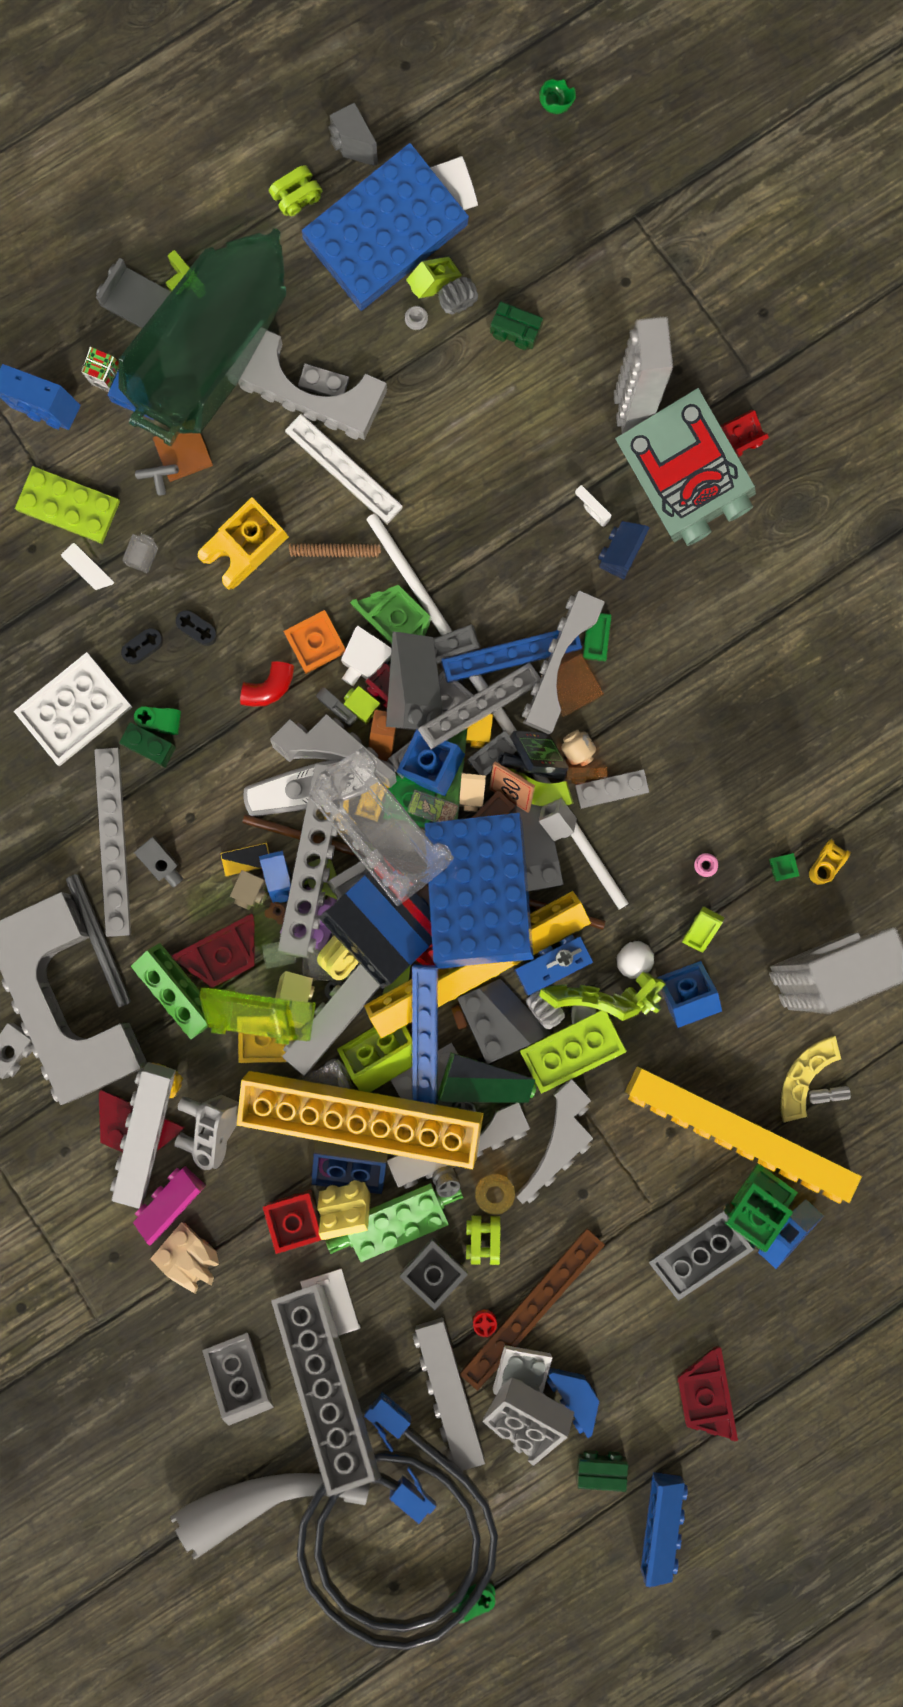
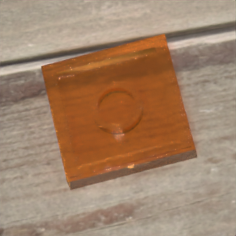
M582 654L559 666L556 687L562 718L604 695Z

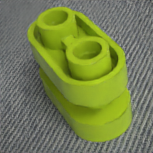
M306 165L291 171L274 182L269 188V193L275 201L281 200L278 206L285 216H295L301 211V208L307 204L316 203L321 197L322 189L317 181H310L312 173Z
M472 1216L471 1220H467L466 1235H471V1245H466V1259H471V1264L480 1265L481 1257H490V1265H500V1216H491L490 1223H481V1216ZM481 1233H490V1248L481 1247Z

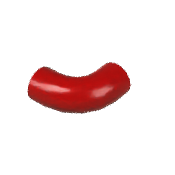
M274 661L271 663L270 674L265 682L260 684L244 682L241 690L240 704L252 707L267 706L278 701L288 691L293 678L294 665Z

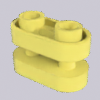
M335 936L329 940L317 957L319 966L327 971L335 980L346 978L359 963Z

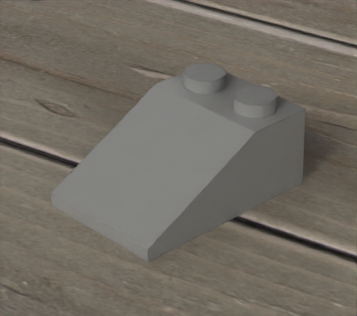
M248 1333L202 1350L222 1420L228 1426L274 1408L265 1377Z

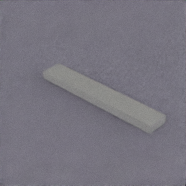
M529 662L424 724L418 731L429 747L433 749L530 691L535 682H540L541 678Z

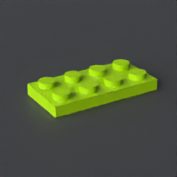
M32 466L15 509L31 517L103 544L120 501L104 493Z
M602 1010L520 1050L541 1094L627 1052L608 1013Z

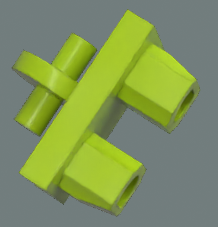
M642 972L636 978L637 983L642 989L637 993L634 988L629 987L621 996L640 1007L639 1012L642 1011L644 1014H647L652 1010L658 1013L661 1010L658 1002L662 999L658 992L666 984L662 979L654 978L648 972Z

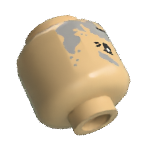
M575 730L563 738L564 743L561 748L571 764L585 766L593 760L592 756L596 752V747L587 732Z

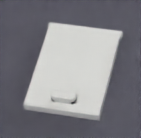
M342 1268L300 1282L302 1289L316 1284L324 1286L338 1336L360 1329Z

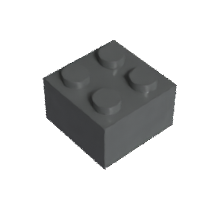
M432 1237L403 1268L399 1277L436 1310L468 1275V1269Z

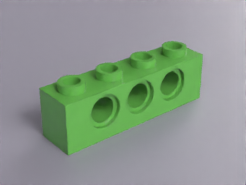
M160 943L148 949L131 965L137 976L146 984L152 994L160 1001L168 1014L174 1018L190 1039L203 1032L220 1016Z

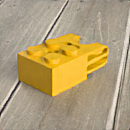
M251 497L199 550L198 558L203 563L210 564L220 557H230V567L223 575L222 582L227 589H234L289 536ZM255 530L257 533L252 536L251 533Z

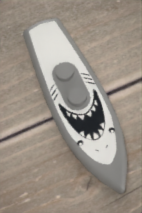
M332 760L315 763L344 769L345 776H348L346 791L342 790L340 798L344 799V801L360 796L382 783L376 777L348 764ZM315 764L246 786L244 788V804L249 815L259 816L305 810L307 808ZM327 787L322 791L324 797H330L334 794L332 787Z

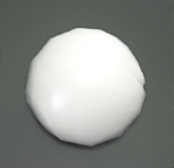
M641 941L626 944L617 954L616 958L617 968L622 975L630 979L637 978L642 972H649L654 965V953L647 944Z

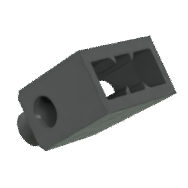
M155 835L134 852L159 881L165 878L174 888L184 879L175 869L179 863ZM164 860L167 868L161 869L157 864L158 861Z

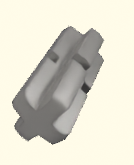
M847 1086L830 1088V1090L809 1091V1100L813 1104L830 1102V1100H848L851 1098L850 1089Z

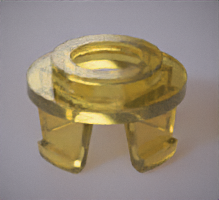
M496 1173L487 1175L478 1182L475 1197L477 1204L483 1211L489 1214H501L507 1211L513 1204L515 1191L508 1178ZM492 1186H499L504 1191L503 1200L496 1204L489 1202L486 1197L487 1190Z

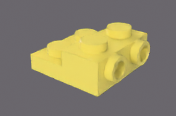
M351 1181L347 1186L337 1187L331 1185L326 1190L319 1191L317 1209L321 1215L319 1235L322 1240L368 1231L371 1195L365 1182Z

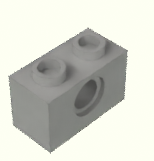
M7 1023L0 1033L1 1079L9 1078V1076L13 1077L21 1067L19 1062L22 1058H27L32 1052L31 1045L33 1042L30 1036H26L23 1029L15 1023ZM9 1045L15 1051L11 1059L5 1054V1050Z

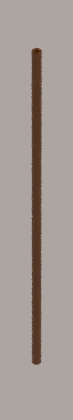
M247 814L244 815V824L298 840L301 838V830ZM318 835L313 837L314 843H322L325 840L324 837ZM332 840L331 845L335 846V851L366 859L371 855L376 863L385 858L396 869L428 878V868ZM529 898V907L531 909L539 910L548 905L547 903ZM588 916L591 922L588 926L604 929L606 921Z

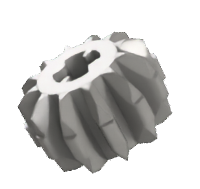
M540 990L530 995L526 1003L540 1024L546 1029H551L561 1023L560 1021L565 1018L561 1007L554 1008L539 996Z

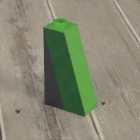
M451 1052L438 1090V1099L443 1102L528 1103L529 1099L533 1098L536 1092V1084H534L535 1079Z

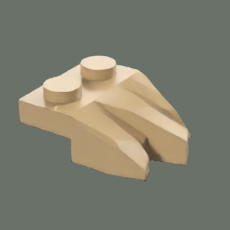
M184 1222L179 1224L151 1257V1260L166 1276L193 1293H196L198 1289V1280L212 1285L214 1277L208 1267L219 1265L217 1252L206 1240L201 1239Z

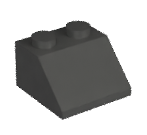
M355 103L331 114V125L328 127L332 135L330 140L336 151L340 150L345 158L372 166L377 165L376 141Z

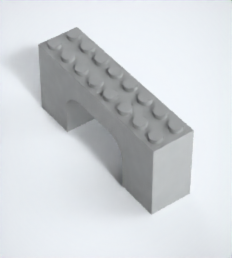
M62 892L0 920V971L4 977L1 981L4 989L12 995V1007L16 1014L20 1013L23 1023H21L22 1029L26 1036H30L33 1042L31 1045L32 1052L36 1058H40L43 1065L41 1072L46 1080H50L53 1087L51 1094L56 1102L59 1101L60 1105L70 1103L139 1071V1069H143L147 1064L130 1023L119 1024L96 1036L84 1039L75 1035L70 1030L48 982L47 967L55 954L88 939L89 935L72 895Z
M895 928L882 929L863 938H860L859 933H850L770 966L772 972L769 975L775 986L778 985L781 991L779 999L784 1008L787 1007L788 1010L831 1013L902 983L903 946Z

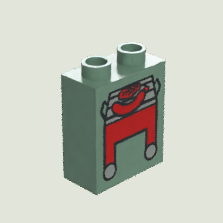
M699 388L615 438L673 542L683 538L686 545L690 546L712 532L707 524L708 522L723 513L730 522L753 508L749 498L756 495L755 486Z

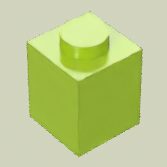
M359 686L355 690L353 688L350 689L344 697V706L366 725L373 718L374 710L381 708V704Z

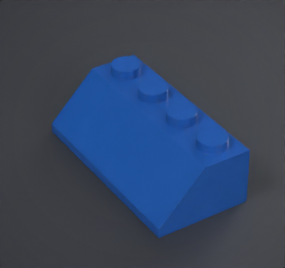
M655 1472L652 1475L641 1562V1573L647 1587L671 1583L673 1574L678 1572V1559L675 1556L676 1549L681 1547V1534H678L679 1524L683 1525L685 1516L684 1509H681L682 1500L687 1499L688 1486L684 1485L682 1476Z

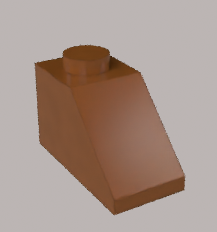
M374 710L369 747L378 754L379 760L387 761L392 756L397 728L386 727L387 712Z

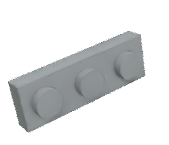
M644 770L575 785L580 809L649 793Z

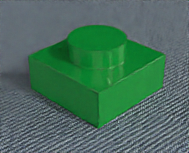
M794 853L769 859L775 882L799 876Z

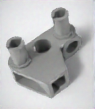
M219 1095L201 1104L187 1096H183L178 1104V1110L196 1117L195 1138L180 1133L176 1138L175 1147L192 1153L194 1162L201 1169H217L224 1160L227 1141L237 1126L239 1102L224 1095ZM205 1127L203 1134H201V1130Z

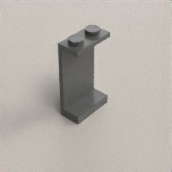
M121 258L118 259L116 264H112L108 272V278L105 283L100 284L96 293L100 306L170 345L174 343L195 307L192 297L184 293L182 297L173 294L169 290L127 268L124 260Z

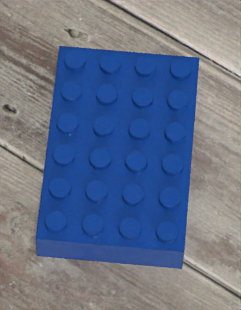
M409 143L302 229V236L306 244L359 310L362 311L464 229L468 224L469 216L411 143Z
M520 813L425 823L433 961L438 966V969L534 959L523 822Z

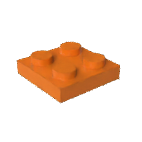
M325 610L284 631L305 674L343 655L346 650Z

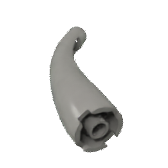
M291 1473L248 1480L220 1489L193 1501L172 1514L170 1518L172 1522L177 1520L180 1526L175 1532L187 1552L193 1549L192 1557L197 1559L280 1502L299 1497L314 1496L316 1490L323 1483L322 1474ZM370 1483L347 1490L339 1497H343L344 1502L365 1505Z

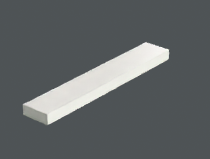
M302 414L287 427L285 431L293 440L372 512L376 513L383 522L388 524L403 508L397 500Z

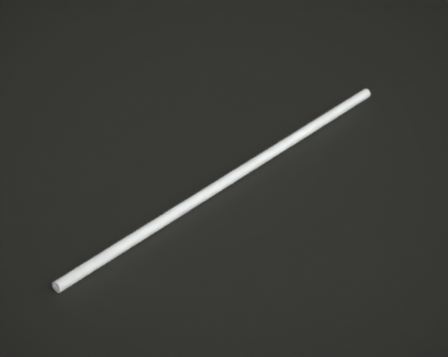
M374 513L366 520L425 611L430 615L441 636L452 632L377 514ZM481 675L469 678L478 692L488 687ZM502 707L492 713L502 730L506 731L509 736L513 731H517ZM531 773L536 781L551 783L547 777ZM576 823L574 833L571 834L573 840L617 908H623L629 904Z

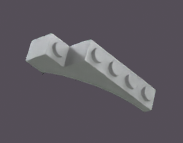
M327 714L309 732L300 723L295 724L289 720L270 738L273 748L289 762L300 758L332 760L363 770L379 779L389 788L397 782L396 770L388 762L383 763L379 760L378 754L372 748H365L357 735L352 732L349 734L344 730L343 724L338 719L334 718L332 720Z
M572 1079L565 1082L553 1094L556 1097V1110L551 1138L538 1167L529 1180L515 1194L522 1204L526 1201L532 1202L539 1195L537 1190L544 1184L546 1187L549 1186L557 1178L555 1174L561 1168L566 1170L575 1161L573 1157L578 1152L583 1154L592 1146L590 1141L593 1138L574 1118L577 1114L582 1116L590 1108L588 1103L591 1100Z

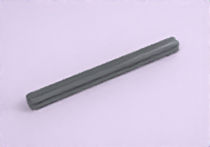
M78 874L71 875L66 879L74 902L117 1006H125L131 1002L80 876Z

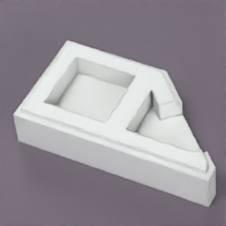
M581 485L575 491L576 495L584 502L583 506L587 512L604 527L610 522L612 515Z

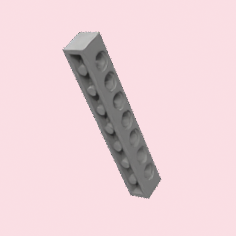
M315 764L278 951L282 954L309 958L310 953L315 951L316 939H313L314 930L319 929L321 921L318 918L320 916L318 915L319 906L324 905L325 892H322L324 882L328 883L330 869L327 868L328 859H333L335 846L331 845L333 836H337L339 830V822H336L337 813H342L344 799H340L342 790L346 791L348 776H345L344 769ZM327 787L334 789V794L330 797L322 795V791ZM328 810L330 812L329 817L326 820H319L317 816L320 811ZM315 834H325V840L322 843H314L313 837ZM312 856H319L321 858L318 866L311 867L308 865V861ZM308 879L316 881V886L312 890L304 889V883ZM304 902H309L311 910L306 914L300 913V905ZM301 925L307 928L306 934L303 937H296L294 934L295 929Z

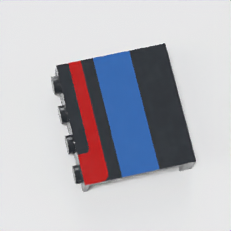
M385 858L377 862L369 872L318 917L382 989L392 984L432 944L431 914L427 902L414 892L411 884L406 879H403L396 872L395 866L391 862H387Z

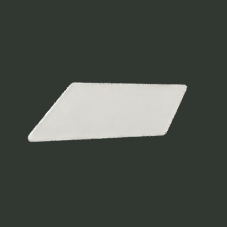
M75 543L61 554L95 590L114 584Z

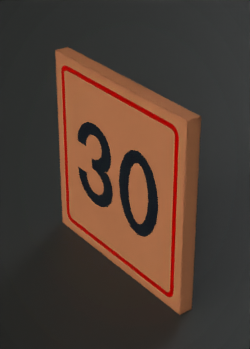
M494 762L489 789L495 793L499 790L514 805L529 813L535 785L523 779L524 777L518 773H514L499 763Z

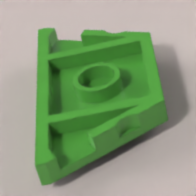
M399 585L388 588L384 592L379 591L370 594V597L361 600L355 599L350 602L391 645L393 632L425 636L431 621L430 615Z

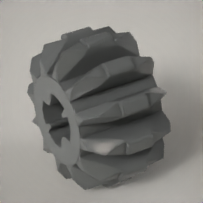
M457 278L444 285L443 289L438 292L439 303L446 313H460L473 306L474 302L478 300L477 288L471 278Z

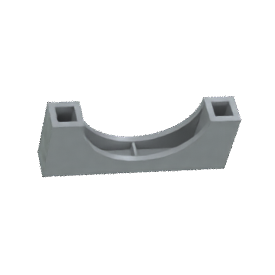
M259 327L236 376L240 388L249 393L257 392L261 394L263 399L269 402H274L275 400L282 403V406L289 411H300L306 418L312 421L318 419L325 422L324 425L332 430L341 429L350 438L358 439L359 437L365 440L386 395L387 384L365 374L363 379L353 389L341 395L322 397L306 393L294 386L280 368L279 359L283 346L281 336Z

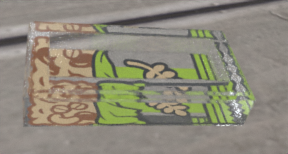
M414 790L407 813L433 822L449 821L455 819L459 805Z

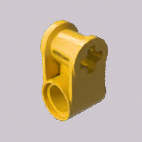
M830 839L809 871L810 880L817 885L830 882L845 864L851 852L848 850L844 851L834 844V840ZM819 867L826 870L827 876L825 879H821L818 876L817 871Z

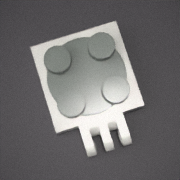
M504 1345L493 1386L494 1394L497 1395L500 1388L511 1377L521 1380L527 1386L543 1393L552 1360L551 1354Z

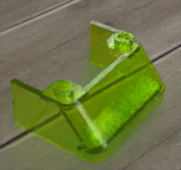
M201 987L200 1001L207 1027L212 1028V1033L226 1034V1030L276 1038L275 1043L290 1045V1040L310 1041L316 1003Z

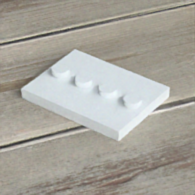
M86 652L18 707L14 713L55 763L61 766L130 710L132 706Z

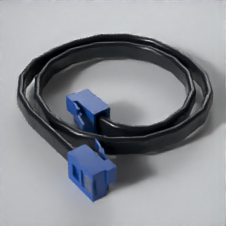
M382 1392L374 1401L373 1406L370 1405L364 1414V1417L378 1429L379 1435L390 1449V1451H375L376 1462L388 1461L412 1464L437 1478L450 1490L465 1509L472 1532L473 1541L470 1566L457 1591L434 1611L405 1620L375 1617L351 1604L330 1579L322 1551L325 1521L338 1497L342 1494L339 1493L329 1496L317 1521L314 1557L324 1589L343 1613L366 1626L378 1630L408 1632L438 1622L462 1602L478 1571L481 1535L470 1500L454 1480L441 1468L414 1453L393 1451V1447L387 1440L386 1433L380 1424L397 1439L402 1434L407 1436L458 1479L482 1507L490 1533L488 1562L474 1590L459 1609L435 1629L409 1637L375 1634L353 1622L331 1604L313 1581L305 1554L308 1522L321 1498L327 1492L324 1481L316 1490L301 1518L297 1560L306 1590L325 1614L341 1628L374 1647L409 1650L438 1641L461 1622L478 1602L495 1570L498 1532L489 1501L471 1478L409 1426L411 1424V1415ZM408 1466V1471L415 1480V1485L404 1475L397 1481L384 1473H380L381 1479L370 1482L382 1484L391 1489L390 1500L418 1524L428 1513L431 1514L436 1508V1501L424 1491L422 1484L410 1466Z

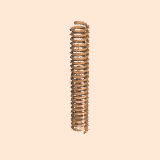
M291 543L289 544L291 557H296L297 555L299 557L301 555L302 557H308V555L310 557L312 555L313 557H322L323 555L324 557H334V555L335 557H345V555L346 557H356L357 555L359 558L361 555V557L368 556L370 558L372 555L374 558L375 556L378 557L379 553H381L380 544L378 546L374 544V549L371 544L370 550L369 544L366 547L363 544V548L359 544V551L358 544L355 545V548L354 544H352V547L348 544L347 551V544L344 545V549L343 544H341V547L337 544V550L335 543L333 544V550L332 544L329 547L326 544L325 550V544L323 543L321 551L320 543L318 548L317 544H315V549L312 543L311 552L309 543L307 544V550L306 544H304L303 548L301 543L300 552L298 543L296 544V551L295 544L293 543V547H291Z

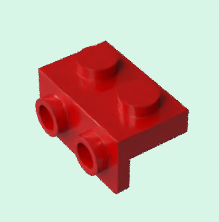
M750 410L720 426L738 457L743 455L742 451L748 448H757L763 444L764 440L769 438L768 433L762 431L755 410Z

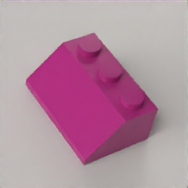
M186 1166L181 1170L176 1168L167 1178L170 1180L165 1188L160 1186L151 1195L154 1200L148 1206L144 1203L135 1213L137 1218L133 1224L149 1246L165 1232L206 1187V1184Z

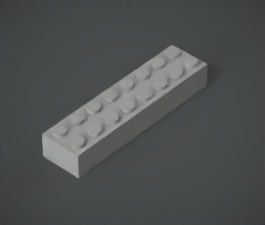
M667 317L637 320L634 330L630 332L631 339H628V348L625 350L626 357H623L621 374H618V382H616V390H614V402L619 404L616 421L617 426H621L622 434L657 412L673 368Z
M316 1284L272 1300L328 1497L381 1479L324 1286Z

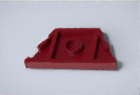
M250 914L171 957L207 985L214 988L255 966V917L253 914Z
M103 1089L99 1092L100 1143L123 1153L124 1149H121L120 1145L124 1134L127 1135L128 1127H125L128 1114L132 1113L134 1106L130 1105L129 1101ZM164 1118L157 1151L182 1132L185 1127Z
M716 1346L677 1376L685 1425L688 1428L706 1431V1433L711 1435H719L729 1438L731 1441H738L722 1350L720 1346Z

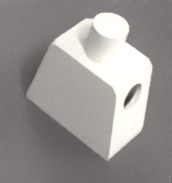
M357 626L341 659L342 664L348 667L342 679L351 686L355 685L360 676L370 679L384 663L387 664L391 660L392 648Z

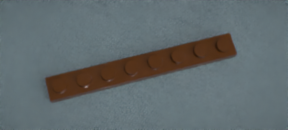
M586 1227L460 1371V1375L478 1391L499 1367L504 1345L516 1347L605 1244Z

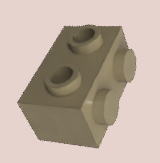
M242 870L230 897L235 898L234 904L250 910L251 906L257 908L259 904H264L268 892L265 891L267 887L266 882Z

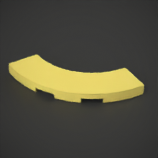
M836 1036L825 1038L807 1048L789 1069L781 1092L780 1104L783 1122L807 1117L806 1097L812 1079L825 1066L841 1059Z

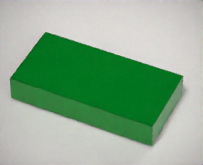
M600 613L596 624L586 630L583 659L606 662L612 614Z

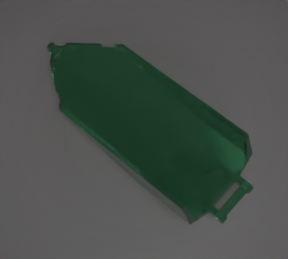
M273 228L272 232L267 235L256 233L227 242L226 247L214 250L213 247L205 249L119 358L118 388L136 408L129 419L130 425L134 427L139 426L161 438L170 447L174 444L179 433H201L237 385L286 297V286H284L283 253L279 238L281 233L278 229ZM147 415L169 427L170 430L166 431L142 417Z

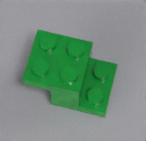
M756 1164L732 1200L731 1204L735 1208L725 1221V1224L757 1248L767 1252L793 1213L788 1207L798 1192L763 1166Z

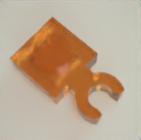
M607 767L569 768L566 780H571L572 784H583L589 779H605L607 777Z

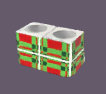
M90 347L82 373L92 385L109 392L118 370L123 371L124 369L113 356Z

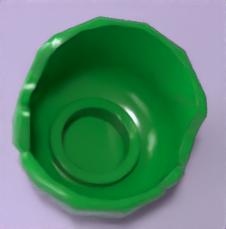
M564 79L547 80L539 90L541 105L552 114L564 113L576 99V90L574 87L569 88Z

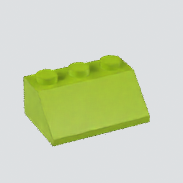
M406 1025L383 1038L380 1037L375 1027L337 1049L351 1079L357 1088L364 1092H372L412 1067V1035Z

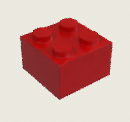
M311 1190L265 1203L262 1207L276 1254L322 1240L319 1235L320 1219Z

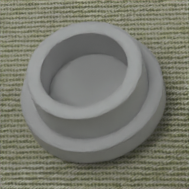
M418 306L411 307L405 314L406 325L413 330L424 328L428 322L427 312Z

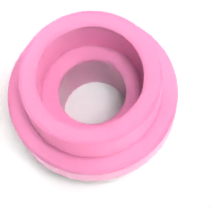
M704 853L696 858L694 868L700 876L709 877L716 873L718 861L712 854ZM703 861L709 862L710 868L708 870L702 868Z

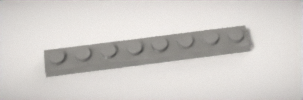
M96 749L94 751L106 937L131 935L120 749Z

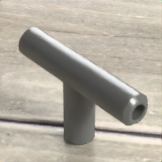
M177 464L140 469L135 471V477L137 479L153 477L157 495H165L166 489L163 476L177 474L179 467Z

